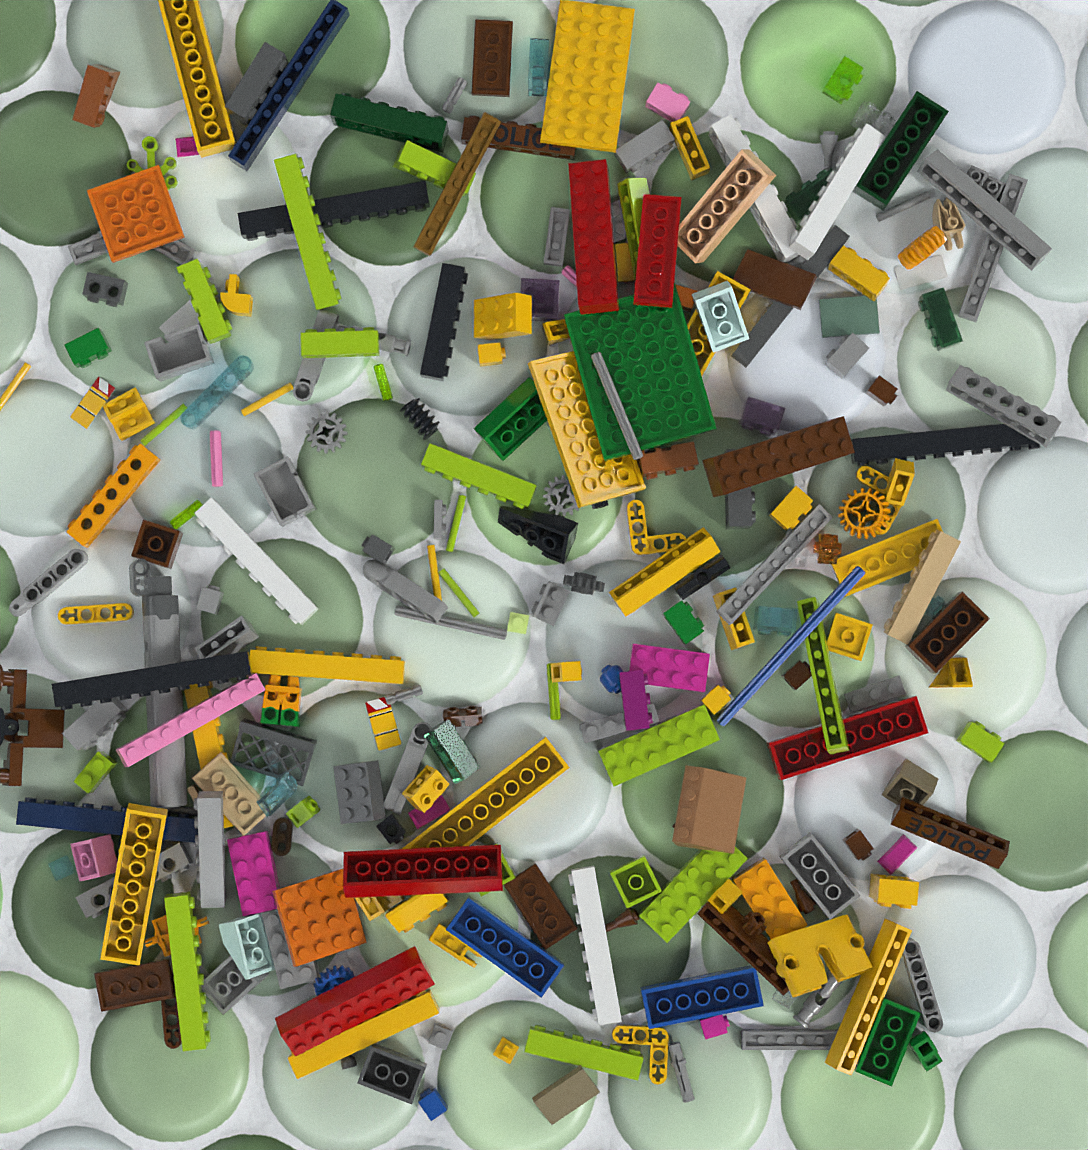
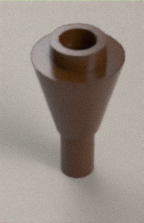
M797 879L791 881L790 884L796 893L799 912H804L806 915L814 911V906L816 905L814 900L802 890Z
M629 907L615 918L614 921L605 924L606 932L617 927L638 925L637 920L640 918L636 909L632 910Z

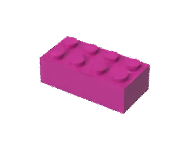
M632 644L629 671L643 670V674L647 673L648 685L705 692L710 654Z
M268 830L228 839L227 842L242 915L247 916L277 909L272 891L280 889Z

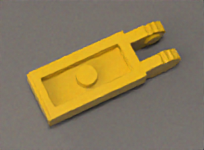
M439 923L428 940L458 960H462L475 968L477 963L464 955L468 950L477 957H482V955L446 930L447 927Z

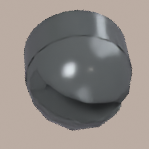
M353 1055L341 1059L342 1070L357 1066Z

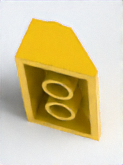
M446 894L412 895L390 909L385 916L399 933L401 931L406 933L415 927L413 924L418 920L423 922L431 917L429 913L435 909L437 912L444 909L449 899Z

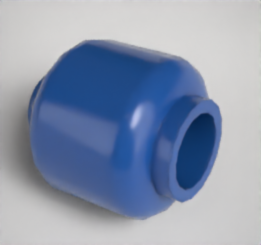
M607 665L601 670L600 682L609 693L615 692V694L621 692L619 672L624 671L618 665Z

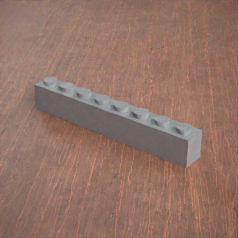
M938 149L925 158L917 170L918 173L1031 271L1052 250L1047 243Z

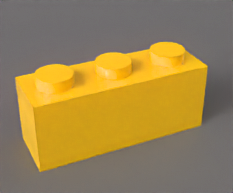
M686 116L671 122L669 130L675 138L674 142L691 181L708 174L710 166L689 117Z
M844 245L831 260L828 267L829 271L872 301L878 298L890 280L885 271L878 270L872 266L868 259H862L855 250Z
M736 587L712 596L717 610L737 590ZM745 611L731 625L719 615L731 650L755 642Z

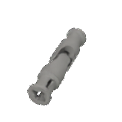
M337 322L335 325L336 331H344V328H355V331H363L361 327H349L341 325L340 322ZM379 333V350L390 353L394 351L408 356L411 340L405 341L397 339L393 335Z
M830 970L826 973L828 983L821 985V989L813 991L803 1003L804 1007L793 1017L806 1028H808V1023L813 1016L817 1015L823 1008L832 992L842 983V981L837 982ZM817 993L823 997V999L818 1002L815 1001Z

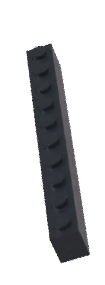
M426 181L316 199L314 200L315 206H313L314 214L318 213L321 225H318V227L329 228L336 223L347 225L352 223L353 220L364 222L369 221L371 217L387 218L389 214L394 213L405 215L411 210L422 212L430 207ZM287 205L237 213L241 236L243 239H247V241L257 240L260 236L271 238L277 236L278 233L286 235L294 233Z
M1034 422L1036 425L1042 426L1040 423ZM1005 424L855 438L851 439L855 453L851 454L852 464L857 463L858 466H867L869 462L874 461L877 464H887L888 460H895V458L906 461L907 458H914L915 461L926 460V456H933L934 459L945 458V454L960 457L964 456L966 452H971L972 455H980L986 450H990L991 453L1002 452V449L1009 448L1010 451H1019L1021 447L1027 446L1029 450L1039 449L1040 444Z
M246 651L53 683L51 685L55 707L67 710L73 709L74 704H80L81 707L91 706L92 701L100 700V704L112 702V698L119 697L120 700L132 699L131 695L139 694V697L151 696L152 691H159V694L171 692L170 688L178 687V691L190 689V685L197 684L198 687L210 686L209 682L217 681V684L228 683L229 678L236 677L237 681L246 680L248 675H252L249 652Z

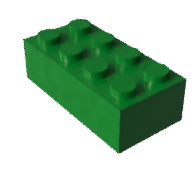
M884 997L854 1071L892 1087L921 1013L916 1009Z

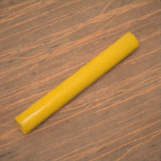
M26 362L0 397V411L32 367Z
M290 382L241 409L242 414L246 416L293 390V385Z
M429 545L427 550L433 594L442 600L435 545Z

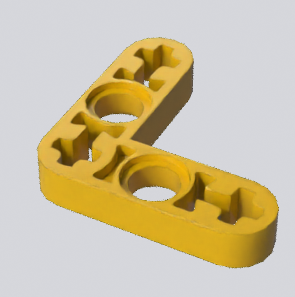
M869 466L860 467L856 472L857 481L886 496L887 486L885 489H879L876 483L878 479H884L888 485L889 477ZM865 470H867L868 475L870 477H874V474L877 475V477L873 480V483L870 484L869 482L871 481V479H862V474H860V472H864ZM889 503L894 507L895 511L893 515H888L890 521H885L888 525L885 530L882 529L883 532L881 534L875 531L876 535H883L888 532L902 507L901 505Z
M632 500L628 503L627 516L632 551L635 554L664 553L677 546L676 544H670L671 549H667L668 541L666 537H670L669 541L676 540V537L683 541L686 539L681 533L648 536L643 503L639 500ZM634 503L641 507L638 510V517L642 515L643 519L631 521V517H635L634 511H630ZM636 522H640L643 525V531L640 533H636L632 529V525ZM644 534L645 538H641V543L645 544L646 547L642 549V552H639V549H635L638 539H633V536ZM656 539L664 541L665 546L663 549L659 550L654 547Z
M621 1024L615 1026L612 1036L617 1043L650 1045L649 1078L654 1084L664 1083L667 1078L668 1032L663 1027L649 1029L648 1026ZM619 1029H623L624 1033H629V1029H632V1040H628L629 1036L627 1035L619 1039L615 1033H618ZM637 1030L645 1031L646 1036L643 1040L635 1038ZM648 1030H652L651 1034H658V1031H661L665 1037H662L661 1041H658L657 1037H651L652 1041H648ZM657 1050H661L664 1053V1058L660 1061L653 1058V1054ZM653 1063L656 1065L664 1064V1067L660 1066V1073L663 1076L659 1080L652 1076V1074L656 1073V1066L652 1067Z

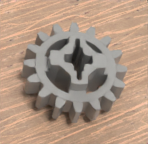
M328 412L325 413V416L318 413V419L312 417L313 423H307L310 430L305 431L306 434L310 435L307 441H313L310 446L312 448L318 446L317 452L324 449L325 454H328V449H331L334 453L336 446L341 449L340 442H346L343 436L348 435L346 431H343L347 427L346 424H340L342 418L340 417L336 420V414L333 413L330 417ZM326 420L332 421L337 425H328ZM319 424L320 427L318 431L314 432L316 426ZM324 429H328L329 431H331L329 432L328 437L322 435L323 433H325ZM339 433L337 440L334 442L335 435ZM324 440L327 445H322L317 441Z
M562 475L561 480L554 477V483L548 482L550 488H544L548 492V494L543 495V498L548 499L544 504L545 506H551L549 512L556 510L555 515L561 512L563 517H565L566 512H569L572 516V510L579 511L574 495L571 494L569 480H566L564 475ZM559 484H564V486L560 489L554 488ZM567 488V496L569 498H565L562 504H560L561 496H559V493L563 494ZM551 495L557 500L556 506L551 500ZM565 504H573L571 507L563 509Z

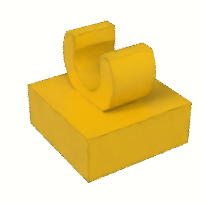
M502 1037L493 1055L510 1064L519 1046Z

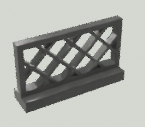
M244 718L239 725V732L230 763L303 786L317 740ZM243 733L250 734L254 742L245 746L241 739ZM266 739L269 740L272 748L263 752L259 741ZM256 744L260 754L252 758L247 748ZM285 745L291 753L281 757L277 747ZM274 749L279 759L270 763L265 754ZM244 750L249 760L245 762L236 761L237 753ZM299 751L308 752L307 760L300 763L295 753ZM292 755L297 765L288 769L283 759ZM262 756L267 765L259 768L253 760ZM281 762L285 769L280 774L275 773L272 765ZM299 767L302 772L301 780L293 778L290 771Z

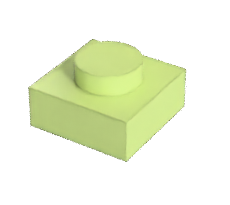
M510 612L507 631L526 634L529 615Z

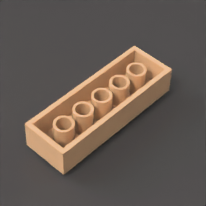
M741 149L679 224L677 246L694 263L704 262L776 177V174L750 149Z

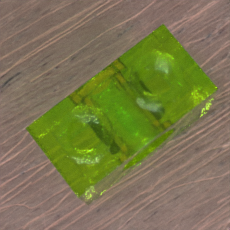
M844 56L822 93L839 104H842L844 99L848 101L854 92L851 88L854 84L858 85L864 76L861 74L864 68ZM846 78L849 81V84H842L840 82V79Z

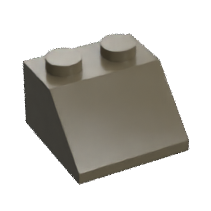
M905 759L896 769L882 792V796L896 805L901 797L924 805L934 793L939 779L908 759Z

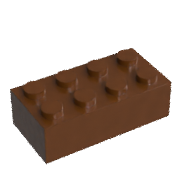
M963 591L958 592L905 648L931 674H936L990 618Z

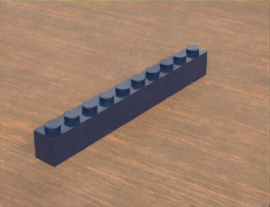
M336 0L329 1L228 155L232 163L245 171L249 170L350 16L346 6Z
M25 797V800L18 801L16 825L114 835L123 834L127 807H121V810H113V806L102 805L101 808H94V804L82 803V806H75V802L63 801V804H56V800L44 799V802H36L37 798ZM167 812L163 840L195 843V836L198 835V828H195L194 825L195 818L190 817L188 813H178V816H172L171 812Z

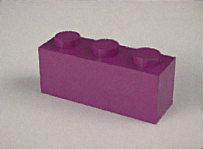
M643 670L619 672L626 731L650 728L649 724H653L652 712H648L647 705L651 704L650 694L645 691V685H648L647 673L643 674Z

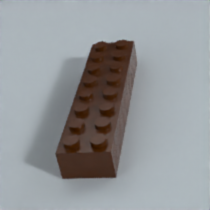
M842 416L702 460L712 495L713 497H718L853 454L855 451L845 418Z

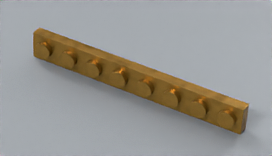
M483 113L413 246L428 256H431L501 123V121L488 113Z

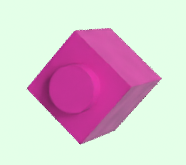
M726 1015L699 1019L705 1040L728 1033L727 1027H730Z

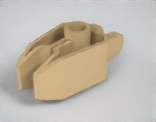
M947 197L943 201V205L940 199H937L933 205V226H938L944 232L947 238L944 243L945 249L947 251L952 250L951 238H954L957 249L963 248L964 242L961 232L965 227V223L957 206Z

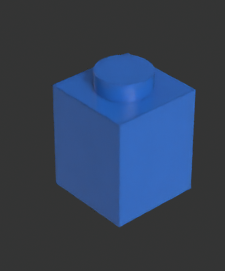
M427 1088L420 1093L421 1097L418 1103L430 1121L447 1111L448 1106L436 1088L432 1090Z

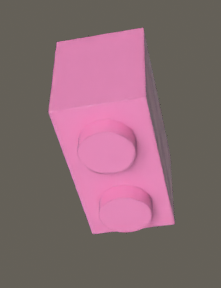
M657 83L647 99L645 107L670 122H674L683 118L690 106V101L686 95L682 93L677 94L672 91L669 85Z

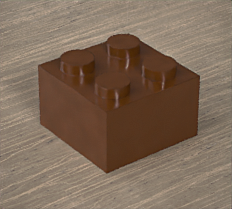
M143 520L131 556L172 569L183 533Z

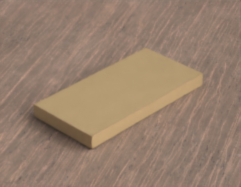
M221 752L191 778L202 791H223V814L243 836L273 810Z

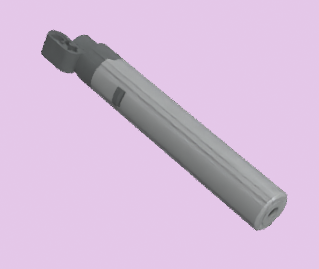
M145 559L135 560L129 566L130 591L135 596H142L145 668L181 662L178 595H172L171 576L151 577L148 561ZM137 563L143 565L144 571L142 573L136 571L135 566ZM142 576H144V579H141V580H140V579H137V580H136V577H142ZM137 585L144 586V590L140 591V589H137ZM178 687L170 688L171 692L159 694V691H152L151 696H146L147 731L183 712L182 690L178 691ZM184 736L149 755L150 801L152 807H180L187 804Z

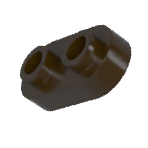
M278 818L273 824L272 851L277 856L287 855L292 848L293 823L289 818ZM282 823H285L287 825L286 830H282L280 828V825ZM281 842L286 846L284 850L279 848Z

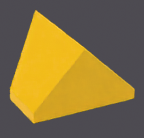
M951 658L942 667L929 688L973 687L967 658Z

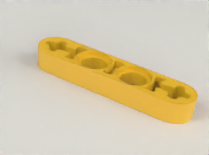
M127 603L64 607L58 612V620L67 625L127 621L133 617L134 609ZM113 607H116V611H121L125 607L129 610V613L126 614V617L123 614H116L117 618H114L115 610ZM103 608H108L111 612L110 617L107 619L101 617L100 613ZM78 609L77 617H70L68 621L66 618H63L66 611L70 614H76L75 610ZM85 609H89L92 614L88 620H84L81 616L82 611Z

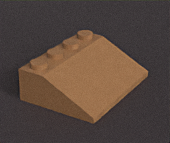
M685 766L672 841L681 847L734 854L747 778L702 767Z

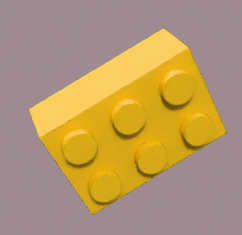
M510 293L474 300V338L496 340L532 334L531 295Z
M871 874L869 897L874 902L884 907H892V904H896L900 908L911 909L912 905L917 906L918 881L910 877Z

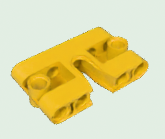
M848 914L775 937L768 942L771 952L778 962L776 971L779 976L786 979L785 982L792 997L821 989V985L828 983L825 968L819 954L823 957L826 966L837 982L856 977L873 969L863 948L864 939L860 934L856 933Z

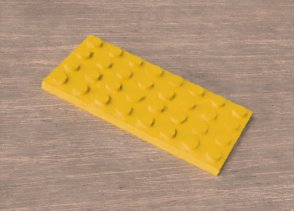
M560 0L540 143L616 153L635 9Z
M574 351L530 361L528 366L578 508L646 489L637 460L633 459L632 454L604 461Z

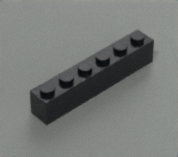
M442 263L420 371L422 378L444 381V377H448L450 366H447L448 358H452L453 347H450L451 341L456 339L457 329L454 328L455 321L459 322L461 314L458 306L459 303H463L465 292L462 291L463 284H467L468 273H465V267Z

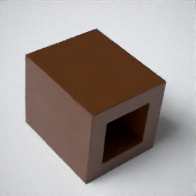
M879 375L866 394L884 407L887 403L891 405L897 397L895 392L898 388Z
M799 660L781 677L793 690H797L812 676L810 665L806 661L802 663Z
M856 829L842 840L857 860L862 859L863 861L871 856V851L874 849L859 829Z

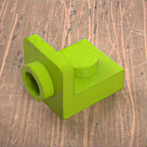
M307 796L286 812V815L296 828H299L317 814L320 808L311 796Z

